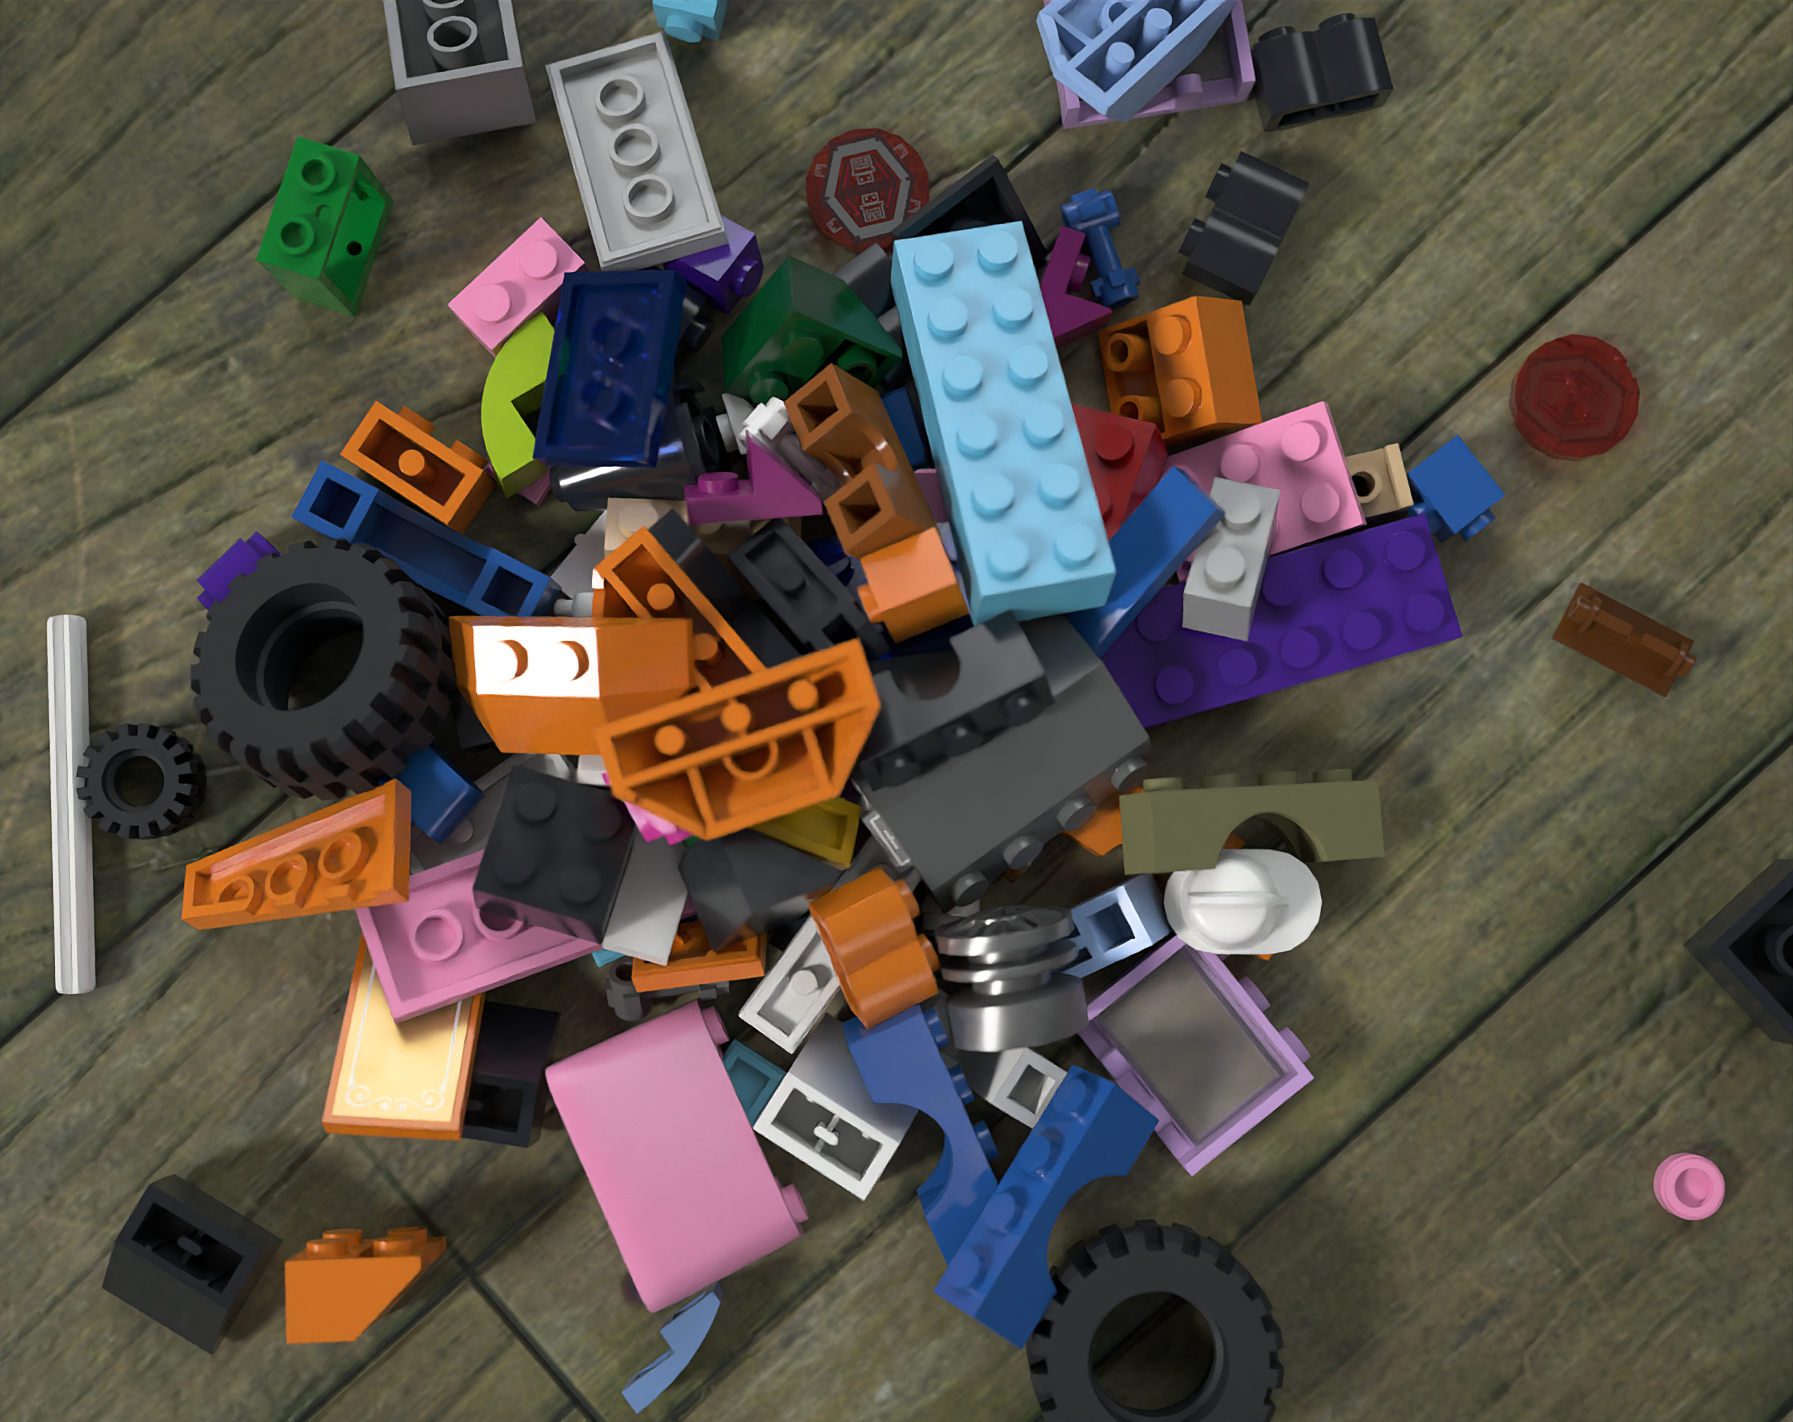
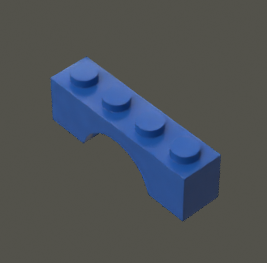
M323 460L292 515L293 519L329 539H346L351 545L363 543L378 549L385 558H391L416 584L479 616L547 617L562 589L549 576L494 548L478 543L432 520L383 491Z
M918 1003L870 1029H867L856 1016L841 1024L849 1050L873 1103H900L913 1106L930 1115L944 1130V1145L940 1160L932 1174L917 1189V1193L926 1220L945 1262L949 1266L984 1210L985 1205L1003 1179H996L989 1164V1161L1000 1157L985 1121L982 1120L972 1125L964 1105L975 1101V1098L960 1064L947 1069L939 1049L949 1045L950 1041L935 1007L922 1012Z
M1072 1064L933 1292L985 1328L1022 1350L1047 1309L1051 1298L1053 1299L1057 1292L1050 1277L1047 1256L1050 1235L1060 1211L1071 1196L1090 1181L1110 1175L1126 1177L1158 1124L1159 1119L1115 1083Z

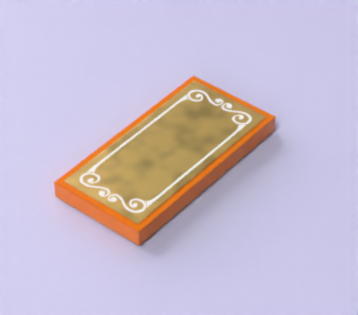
M362 931L322 1119L325 1132L461 1141L486 991L395 1024Z

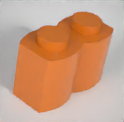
M878 867L808 902L813 921L830 956L835 975L853 1013L867 1029L938 993L933 972L940 969V963L927 937L923 933L916 935L912 918L919 915V908L904 880L899 879L893 882Z

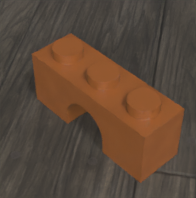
M831 363L783 402L803 451L826 465L842 485V488L826 499L824 503L846 554L860 560L863 556L934 527L940 540H943L877 390Z

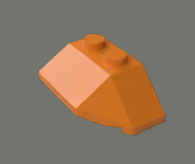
M642 526L593 568L592 588L594 592L591 617L692 619L695 686L683 698L767 670L645 526Z
M511 616L449 617L450 638L452 642L451 657L456 668V687L501 752L601 756L593 729L680 700L695 686L692 619Z
M859 639L609 723L593 729L614 796L709 841L838 797L876 719L881 704Z

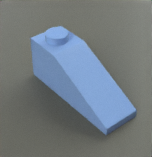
M1152 873L1135 875L1068 908L1072 912L1075 929L1069 935L1060 939L1072 940L1077 945L1079 955L1072 962L1053 969L1051 972L1066 973L1082 978L1155 944L1172 932L1173 928L1167 920L1164 897Z

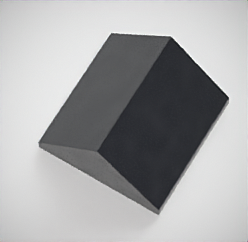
M991 155L891 231L892 252L894 241L1022 221L1033 265L1048 255L1003 166L994 155Z
M748 827L709 841L698 837L684 853L677 867L714 952L795 922L809 909L808 902L828 892L837 883L841 873L840 870Z

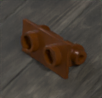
M1579 583L1551 638L1663 697H1667L1677 675L1684 678L1690 672L1696 660V655L1689 652L1694 643L1692 639L1583 583Z

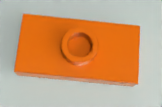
M701 921L680 923L666 966L633 957L631 978L638 993L765 976L767 932L714 952Z

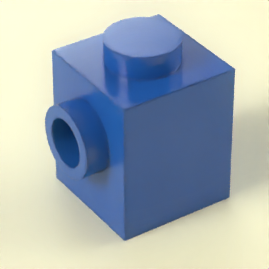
M1459 435L1455 436L1406 474L1414 504L1406 510L1409 517L1425 513L1431 535L1434 534L1440 543L1457 532L1464 541L1474 536L1496 519L1489 508L1505 496L1504 492Z

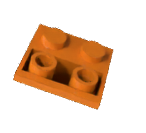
M1193 296L1097 331L1111 413L1157 424L1166 447L1214 440L1263 423L1242 301Z
M423 1226L392 1228L388 1230V1237L363 1239L362 1229H336L323 1232V1239L306 1242V1249L285 1261L286 1344L347 1342L358 1339L382 1319L447 1249L446 1236L427 1237V1227Z

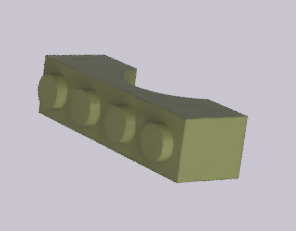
M1352 769L1314 771L1313 783L1297 784V772L1258 774V786L1241 787L1240 774L1201 777L1202 789L1184 790L1183 777L1143 780L1144 793L1119 796L1125 875L1216 869L1226 839L1241 822L1249 817L1258 819L1270 826L1281 837L1290 854L1303 863L1385 857L1379 780L1352 781Z

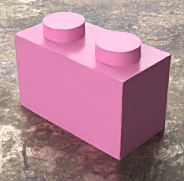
M540 217L462 290L448 306L461 323L496 358L508 339L525 322L542 311L551 324L594 283V280L585 262Z

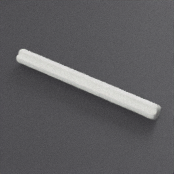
M56 615L49 617L47 621L55 984L58 993L80 994L91 992L96 986L91 819L83 811V809L90 805L87 800L78 799L76 788L85 787V778L76 777L78 766L87 767L90 761L89 758L83 756L88 745L90 746L87 626L83 617L77 615Z

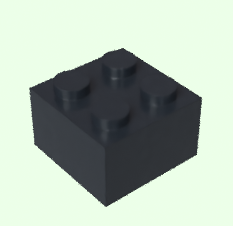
M514 765L472 887L476 909L603 945L607 927L638 832V826L624 800L607 791Z
M1775 859L1683 945L1771 1041L1793 1044V859Z

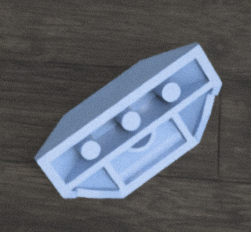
M1052 0L1039 12L1036 22L1053 76L1105 117L1126 123L1199 56L1239 0Z

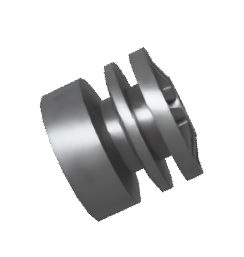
M1029 905L1002 906L979 911L967 918L945 924L934 931L938 951L952 955L940 963V972L943 978L957 982H972V985L953 992L945 999L951 1041L956 1048L968 1051L1020 1049L1064 1039L1085 1029L1089 1024L1083 981L1076 975L1051 972L1053 969L1072 962L1079 955L1077 945L1072 940L1060 939L1069 935L1075 929L1072 912L1068 908L1055 906L1033 907Z

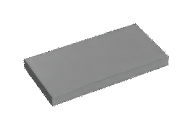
M665 31L546 65L605 280L729 244Z

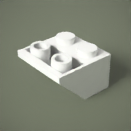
M826 1012L752 1129L862 1200H865L901 1143L919 1109L900 1103H873L847 1045L841 1024L843 1022Z

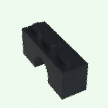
M1011 609L950 639L960 663L961 671L959 679L952 690L939 699L922 702L906 697L897 688L889 670L872 677L881 708L856 762L873 792L885 786H901L914 779L922 768L946 756L957 757L975 749L983 738L1007 726L1017 727L1025 725L1036 719L1045 707L1055 703L1046 674Z

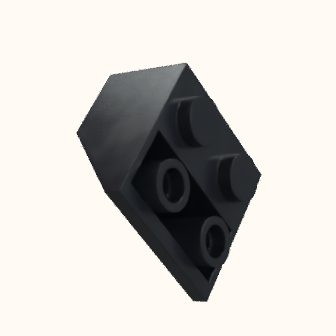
M484 1001L461 1138L529 1148L540 1140L549 1089L545 1070L546 1067L553 1064L561 1012Z
M172 1174L150 1183L114 1241L102 1288L212 1355L217 1351L283 1240L176 1174Z

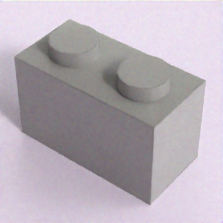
M1214 477L1210 497L1227 513L1196 547L1184 592L1183 628L1243 641L1248 640L1276 528L1280 490Z

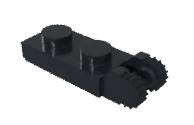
M772 518L727 556L733 566L811 654L814 651L818 653L835 647L829 641V638L846 624L855 632L857 639H859L863 647L880 659L890 650V646L881 634L861 613L863 610L853 595L782 518Z

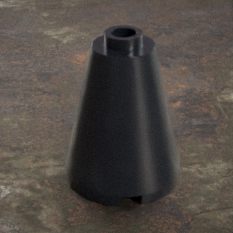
M694 377L678 381L559 450L556 454V465L551 466L549 469L550 483L556 498L561 503L568 502L570 507L576 512L607 510L608 498L685 501L684 485L698 484L699 476L716 472L733 473L730 455L727 453L716 420L717 412L714 406L702 409L695 394L706 391L702 384Z

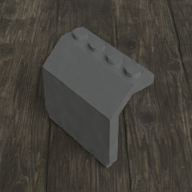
M961 579L959 584L965 592L963 580ZM966 598V599H965V602H966L967 607H968L969 612H970L968 600H967V598ZM971 612L898 643L894 642L889 630L881 636L890 646V650L880 659L874 654L869 653L864 647L862 648L871 677L889 670L897 688L906 697L922 702L933 701L943 697L955 686L961 671L960 663L950 639L974 627ZM1062 613L1017 621L1046 674L1055 703L1045 707L1036 719L1022 726H1007L983 738L975 749L957 757L946 756L922 768L914 779L901 786H885L873 792L856 761L849 774L888 827L917 870L931 897L944 914L956 906L965 907L977 901L987 891L992 880L1009 868L1019 869L1032 862L1041 853L1043 844L1063 830L1072 831L1083 826L1093 817L1097 806L1117 792L1127 793L1138 787L1148 777L1151 768L1157 765L1150 738L1103 662Z

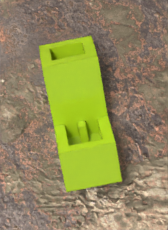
M542 311L525 322L504 344L494 360L484 386L481 406L482 432L493 474L505 498L510 497L549 472L545 452L522 418L579 385L576 361Z

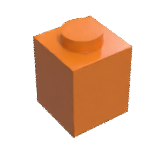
M935 527L860 558L869 583L859 586L857 589L872 625L885 621L895 643L970 613Z

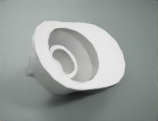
M1222 849L1216 869L1173 872L1167 881L1164 897L1168 923L1179 939L1196 950L1214 954H1273L1289 951L1309 937L1319 921L1322 905L1318 881L1307 865L1289 853L1270 849Z

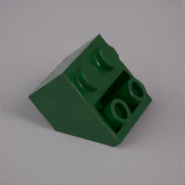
M792 256L786 258L721 336L724 392L743 398L756 405L760 403L766 405L772 397L785 402L831 363L874 389L902 359L900 346L843 279Z

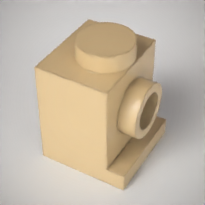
M1398 443L1387 445L1382 449L1345 457L1351 477L1361 476L1366 480L1369 494L1365 497L1358 496L1366 523L1401 515L1414 505Z

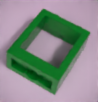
M297 136L256 261L296 300L356 317L394 201L360 155ZM354 243H359L362 246L360 254L356 256L350 255L349 247Z

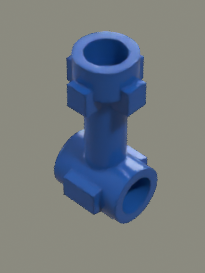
M1095 188L1072 195L1070 203L1060 206L1061 217L1064 227L1085 233V240L1099 279L1090 283L1094 300L1100 299L1102 305L1111 310L1134 302L1140 297L1136 288L1140 284V279L1135 267L1123 270L1109 229L1120 226L1118 208L1111 191L1108 189L1097 193Z

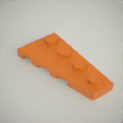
M394 779L372 790L352 796L186 865L181 919L197 930H205L409 901L412 791L397 779Z

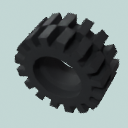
M129 723L118 725V731H104L97 736L101 744L98 747L88 745L83 753V756L90 759L88 766H78L76 777L85 778V787L76 788L78 799L88 801L90 806L83 809L89 819H96L101 822L97 827L107 833L118 834L117 837L146 840L156 839L157 836H170L177 832L176 826L188 825L194 818L189 812L193 807L201 808L205 798L197 795L199 786H207L206 775L199 774L198 766L204 765L200 754L191 752L192 743L184 737L175 735V731L139 723V725ZM140 757H149L156 761L163 771L164 788L160 796L153 803L138 807L129 803L123 796L120 789V776L123 769L132 760Z

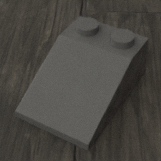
M383 0L395 90L412 145L537 122L513 0Z

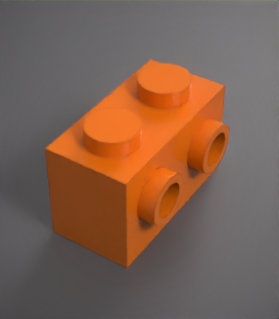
M375 401L340 455L358 469L442 524L463 535L496 486V483L483 471L488 461L458 440H455L451 448H448L430 435L435 426L411 409L402 406L398 414Z

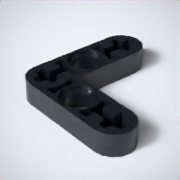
M674 508L647 529L767 669L802 658L752 602Z

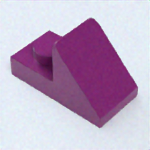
M1061 226L1040 285L1056 350L1108 325L1113 312L1107 307L1066 293L1069 290L1079 294L1091 257L1080 254L1085 233Z
M745 430L749 480L738 481L737 474L716 472L699 476L698 484L684 485L689 525L822 514L821 499L815 487L749 430Z

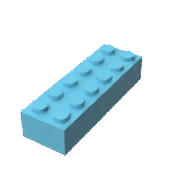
M1022 221L894 241L890 284L974 627L1010 609L1016 620L1021 621L1105 606L1116 570Z

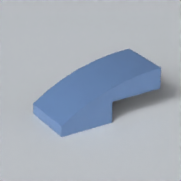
M719 1281L712 1284L665 1320L660 1333L671 1348L628 1379L621 1393L636 1414L655 1400L675 1380L703 1342L725 1293Z

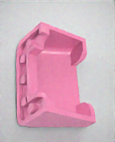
M700 997L546 1067L545 1070L546 1079L560 1115L635 1286L651 1313L660 1311L802 1237L804 1230L801 1222L809 1219L806 1206L796 1185L792 1183L783 1187L779 1178L774 1177L722 1060L721 1044L730 1041L726 1026L716 1006L713 1005L705 1009Z

